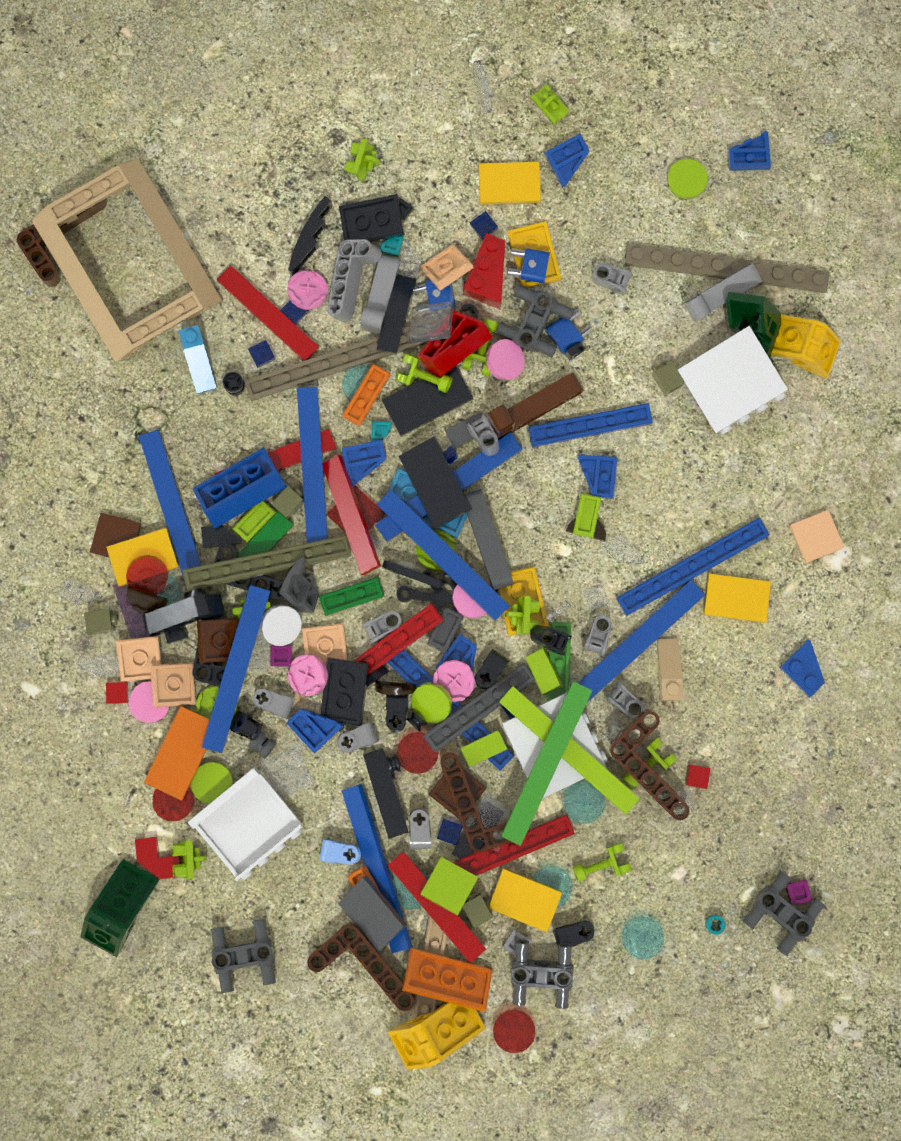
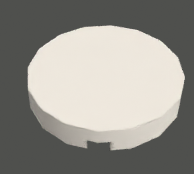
M288 605L272 606L263 614L260 624L261 634L266 641L275 646L290 644L301 631L300 615Z

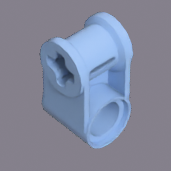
M323 839L319 861L355 864L361 859L362 855L359 847L356 845ZM352 849V852L356 854V857L351 858V860H349L350 857L346 855V852H349Z

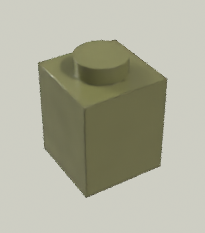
M673 361L668 364L662 362L655 367L656 370L652 376L664 396L679 389L685 383Z
M287 486L271 505L289 520L304 504L302 499L304 495L296 487L291 489Z
M103 609L84 613L87 634L95 635L116 631L115 626L118 625L116 613H113L112 610Z
M472 893L468 896L463 908L474 928L493 918L481 894L476 896L475 893Z

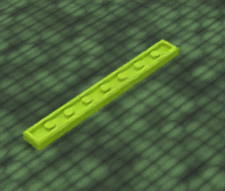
M512 686L500 699L499 703L545 742L553 721ZM570 738L562 759L624 814H627L640 798L577 742Z

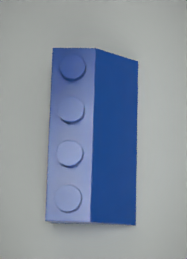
M263 447L192 489L205 515L213 527L217 528L280 492L287 486Z

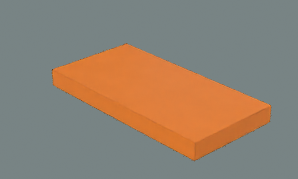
M180 706L144 783L183 801L207 749L202 748V743L210 719Z
M411 948L402 991L484 1012L487 1007L493 969Z

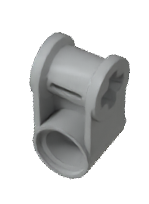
M599 263L592 273V281L594 284L610 289L615 293L626 294L628 281L632 278L633 274L626 269L617 268L607 263ZM604 271L607 277L600 278L597 272Z
M484 414L477 421L466 424L470 435L485 455L493 456L498 453L500 448L498 437ZM488 441L494 442L490 446L485 445V443Z
M389 611L364 623L361 627L371 639L370 644H374L400 627L403 620L397 612ZM392 615L398 617V623L393 627L387 623L388 618Z
M601 615L594 619L583 651L589 650L599 653L601 657L604 656L612 628V622L609 617ZM603 619L607 622L608 627L605 631H600L597 628L598 620Z
M618 682L616 684L617 687L612 693L604 698L626 717L634 720L638 715L630 714L629 706L632 704L638 705L641 713L644 711V705L623 684Z
M259 689L254 693L253 702L258 708L288 719L295 699L266 689ZM263 693L266 694L268 701L259 704L260 701L257 697L262 696Z
M369 722L342 734L337 744L342 752L349 753L377 743L379 739L372 722ZM345 737H347L348 740L352 739L353 743L350 744L351 748H347V746L341 745V743L344 742Z
M420 808L413 810L410 814V850L432 849L429 817L427 812ZM417 813H421L425 817L421 824H417V821L413 820V817H417Z

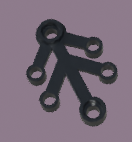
M430 570L423 571V573H430L431 576H434ZM446 573L442 575V580H444V577L447 575ZM453 580L446 582V585H449L454 591L457 584ZM401 586L396 592L397 599L402 603H408L411 600L435 602L433 605L437 611L447 603L453 604V595H448L444 589L433 586L431 588L436 593L412 591L408 586ZM403 591L409 593V596L405 599L401 597ZM453 606L451 610L458 613L456 608Z

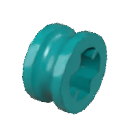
M718 915L709 916L705 922L706 929L714 935L721 934L726 927L724 919ZM713 919L715 921L720 920V928L718 930L710 928Z

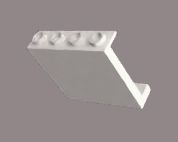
M750 326L678 369L716 434L721 433L723 435L733 429L731 425L739 422V424L744 423L750 419L749 415L751 413L764 411L768 408V403L773 400L778 402L786 397L785 393L788 392L786 385Z
M568 691L537 706V708L554 722ZM583 712L571 738L602 766L607 768L605 765L607 758L603 750H598L596 743L599 741L594 731H589L587 724L590 722L585 712ZM516 717L510 720L507 719L501 722L526 778H528L544 742ZM561 758L543 798L584 779V777Z
M256 766L188 821L192 829L196 828L233 873L235 881H238L240 878L244 881L253 873L251 870L256 865L261 867L269 860L268 855L273 851L278 853L286 846L284 842L289 838L294 840L302 833L300 829L303 827V823Z

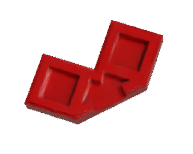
M157 837L135 839L136 857L140 864L159 879L176 877L173 876L172 867L173 865L181 864L180 856L159 858Z

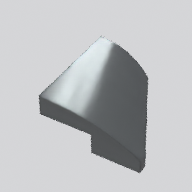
M299 558L285 578L280 594L299 612L314 613L319 592L314 585L312 574L307 573L305 570L306 559Z

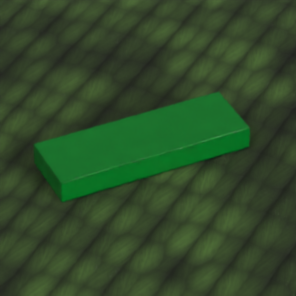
M278 511L239 552L238 558L271 551L294 525Z
M376 577L320 595L319 599L325 616L383 598L384 594L379 579Z

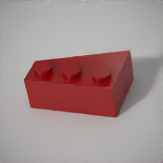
M486 233L473 264L474 268L471 269L463 288L464 296L501 310L505 240Z
M454 310L417 356L427 371L442 377L493 337L484 322Z

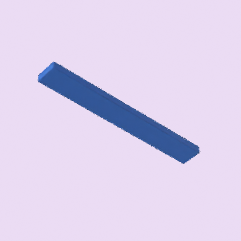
M318 387L297 388L307 543L328 539Z
M155 430L140 435L139 439L183 576V569L202 565L160 432Z
M511 432L499 440L500 448L497 454L487 456L481 452L453 471L462 490H465L522 451V447ZM418 496L406 503L421 519L427 516ZM388 516L375 524L386 542H389L403 532Z
M392 490L377 503V506L494 621L510 607Z
M759 517L620 595L616 600L625 616H628L763 540L770 534Z
M692 580L578 682V684L593 690L587 703L705 596Z
M252 585L249 586L202 748L219 753L223 752L270 594L269 590Z
M405 650L387 662L408 683L415 684L416 689L426 682L434 684V678ZM458 701L452 702V710L448 717L463 707ZM480 722L462 733L470 743L491 734ZM507 749L488 758V760L501 771L514 755Z
M359 784L341 790L364 865L367 866L382 895L404 920L363 786ZM406 926L389 943L392 953L413 947Z

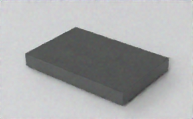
M367 875L362 877L338 903L377 952L382 951L407 925Z

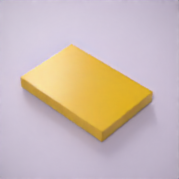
M539 162L479 163L480 205L541 203Z
M547 221L507 231L511 249L526 250V248L550 252L545 283L520 280L521 286L528 289L562 280ZM513 256L516 269L522 270L524 257Z
M167 528L106 547L119 587L179 568Z
M535 566L510 572L514 584L497 590L498 595L510 605L505 612H512V604H517L518 597L531 596V599L540 602V610L538 613L530 612V620L538 621L539 625L549 627ZM504 612L503 616L508 637L516 635V626L511 625V618L505 617Z
M708 574L704 615L767 623L771 581Z
M503 868L488 908L548 932L563 892Z

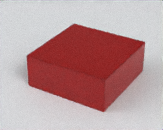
M128 682L106 683V704L129 703Z
M689 764L686 785L707 789L711 768Z

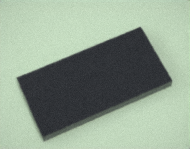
M456 366L444 374L452 378V383L447 393L438 390L437 384L421 379L382 399V403L400 437L473 400Z
M435 436L399 456L435 529L472 510Z

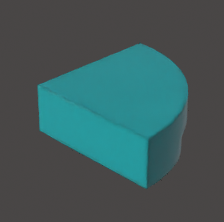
M404 236L392 237L384 241L380 246L381 252L399 257Z
M372 421L371 442L386 438L392 429V422Z

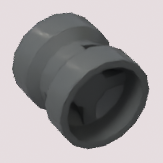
M261 731L256 740L250 741L248 747L252 750H257L259 755L265 759L274 749L277 742L267 738L266 734Z

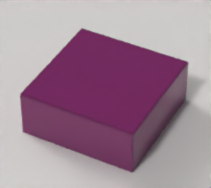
M271 645L270 666L291 667L293 646Z
M807 880L792 882L786 885L791 905L812 901Z

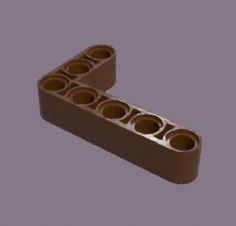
M107 198L77 214L78 219L60 226L63 234L103 210L107 205ZM32 224L17 235V244L44 284L49 287L57 286L61 280L60 273L43 249L46 244L35 225ZM27 239H32L30 245L24 246V242ZM37 256H43L40 262H35ZM48 272H54L53 277L50 279L45 278Z
M570 373L508 409L504 404L496 407L488 413V420L498 440H500L510 432L513 433L580 395L584 392V389L576 375Z
M645 709L610 743V753L674 819L684 820L690 812L685 800L635 751L658 727L660 722L659 716L654 710ZM648 714L655 716V721L651 725L644 723V717ZM637 729L640 731L639 738L634 740L629 738V732ZM617 744L625 746V751L622 754L614 753L613 749ZM637 759L640 761V766L637 769L629 768L628 764L631 760ZM651 774L655 776L652 784L644 783L643 780L646 775ZM666 789L670 791L668 798H659L658 795L661 790ZM676 805H683L685 807L683 813H674L673 810Z
M451 752L445 753L441 757V769L471 851L480 854L511 843V841L505 838L500 842L493 838L495 831L500 830L503 832L507 822L486 830L484 829L458 756ZM447 758H453L456 761V765L453 768L445 767L444 761ZM454 778H460L463 781V785L460 788H454L451 785V781ZM461 798L469 799L470 806L461 808L458 805V801ZM471 817L475 818L478 823L472 829L468 828L465 824L466 820ZM475 838H482L485 846L477 849L473 846V840Z
M353 923L342 927L316 949L307 960V966L311 971L320 972L349 948L399 1010L408 1011L413 1007L415 1000L413 993L402 991L404 983L402 979ZM347 928L355 930L356 937L354 939H347L344 932ZM336 942L340 947L339 952L331 953L328 949L329 943ZM360 945H367L370 953L362 956L358 952V947ZM314 956H320L323 959L321 967H315L312 964ZM373 962H381L383 970L381 972L373 971L371 966ZM388 978L396 980L397 986L394 989L386 987L385 981ZM401 995H408L411 999L410 1004L405 1006L400 1004L399 997Z

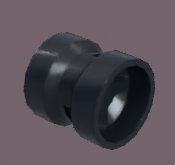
M229 372L224 376L223 386L229 395L238 396L244 392L245 382L239 373Z

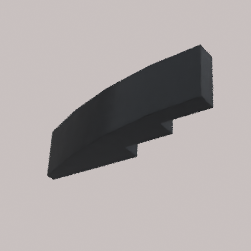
M326 196L323 197L314 209L300 233L288 268L291 277L303 267L319 248L318 242L315 239L325 229V222L322 219L332 208L331 200Z
M396 275L376 348L377 351L397 355L417 279Z
M383 748L363 754L388 838L408 833V827Z

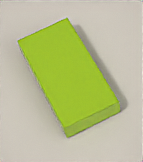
M581 493L573 535L593 539L601 497Z
M262 501L252 507L232 529L249 543L276 512Z
M545 648L525 657L542 695H546L563 686Z
M498 730L460 749L469 767L507 750V747Z

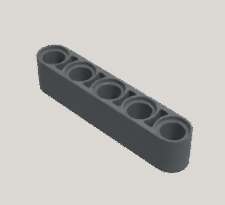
M478 489L466 493L465 496L472 510L467 512V516L493 590L513 585V579L482 490Z

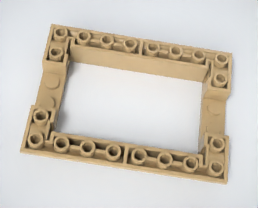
M139 159L117 165L47 205L32 219L33 224L116 363L150 344L153 338L185 320L188 322L222 302ZM131 186L192 291L121 331L60 229V226L78 219L77 214L111 195L114 198L124 193L126 188Z

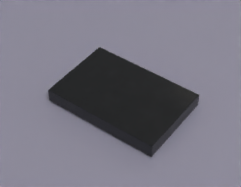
M398 194L339 206L344 240L365 239L373 242L405 235Z
M327 658L328 678L323 690L321 715L344 724L362 725L370 663Z

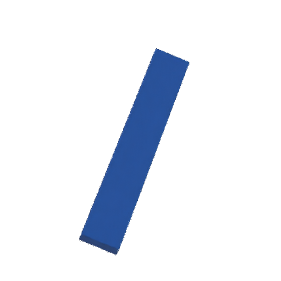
M649 403L529 426L528 431L532 448L650 425L653 424Z

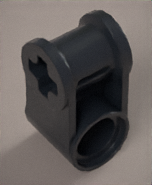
M535 625L530 632V638L534 643L547 648L551 652L565 656L564 650L568 640L572 638L571 635L542 625Z
M492 649L475 677L476 685L480 689L490 688L510 660L495 649ZM481 675L484 677L485 675H488V680L490 681V683L485 682L484 684H482V679L479 676Z
M409 694L387 695L386 725L392 732H400L405 728ZM395 717H398L401 724H397V727L394 728L390 721H394Z
M236 710L229 730L254 741L260 735L262 725L253 720L252 717Z
M587 920L564 925L552 930L557 946H559V943H570L574 947L590 941L595 933L593 924ZM582 926H585L586 929H591L588 932V936H585L584 933H579L582 930Z

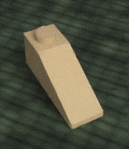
M678 638L657 639L660 702L684 700L683 677Z

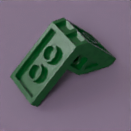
M728 292L726 304L729 328L737 334L750 326L770 359L781 327V313L764 296Z
M122 859L89 909L84 919L80 937L109 954L118 957L135 925L138 914L160 879Z

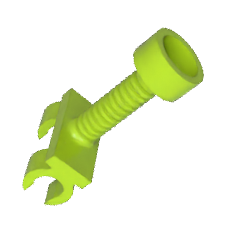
M483 319L490 334L497 331L499 325L497 322ZM489 341L479 348L477 354L472 353L464 359L462 369L470 371L472 361L475 360L485 363L482 375H490L486 363L488 360L484 356Z
M404 353L402 361L412 364L409 375L399 372L395 380L406 385H412L416 376L437 384L438 390L444 393L448 392L452 383L451 377L443 375L439 378L418 369L421 362L420 359L412 354Z
M658 737L645 748L651 755V758L646 762L651 767L658 763L663 770H666L677 758L673 753L664 760L659 757L655 750L663 742ZM628 772L621 777L631 790H634L639 785Z
M623 843L607 847L606 850L609 858L586 867H583L581 864L572 866L577 882L586 880V876L590 873L606 869L610 866L613 867L615 876L632 871L630 863L618 866L614 854L625 851Z

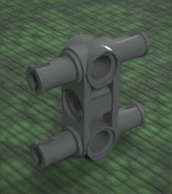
M518 284L513 296L529 302L530 307L520 328H514L501 321L496 333L511 339L523 350L538 351L553 358L557 346L541 340L544 328L553 313L570 321L575 309L559 303V300L548 292L540 290L534 292ZM542 298H547L550 301L546 307L539 306V301ZM525 335L532 337V341L529 344L521 342Z
M780 871L773 883L765 886L757 894L753 902L754 907L743 922L751 929H754L764 915H769L787 930L788 934L776 948L785 956H788L797 942L803 941L805 937L811 934L812 928L815 925L814 920L822 909L825 908V905L817 898H814L805 912H800L780 894L792 879L783 871ZM769 894L772 897V902L770 905L765 906L762 899L765 895ZM803 921L806 928L803 932L799 933L796 926L799 922Z
M266 919L252 921L256 938L253 943L229 947V945H226L224 927L210 929L214 946L211 951V963L214 967V972L219 976L221 993L234 991L231 976L233 969L249 966H260L263 985L276 983L273 968L275 949L272 939L268 938ZM265 946L269 949V957L264 958L260 956V947ZM219 954L227 957L228 962L226 965L218 963L217 957Z
M524 939L516 940V953L511 968V983L514 986L512 1003L519 1006L526 1004V987L556 989L555 1007L567 1009L569 1007V990L573 987L572 944L559 943L558 961L528 959L529 941ZM521 969L524 970L526 974L518 975L516 971ZM560 973H566L569 977L566 979H562L558 975Z

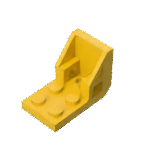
M781 314V327L771 355L788 358L794 365L819 377L828 378L841 340L828 325L822 322Z
M446 1002L432 1013L420 1015L388 1031V1034L406 1069L412 1070L429 1068L440 1063L486 1028L477 1010Z

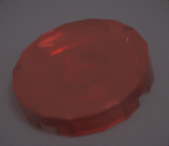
M139 556L132 560L127 568V584L130 587L156 595L167 585V567L162 560L155 556Z
M410 733L398 745V761L410 773H426L437 762L439 752L434 753L425 741L423 735L426 733Z
M190 786L183 801L158 789L154 791L152 799L153 809L156 814L163 820L171 822L186 818L193 810L195 803L194 793Z
M516 1009L506 1010L501 1013L495 1020L493 1035L497 1045L509 1053H521L528 1049L533 1043L536 1034L535 1025L531 1017L524 1011Z

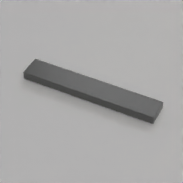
M524 663L424 734L423 738L434 753L438 752L502 705L499 703L500 699L512 686L520 692L535 681L533 674Z

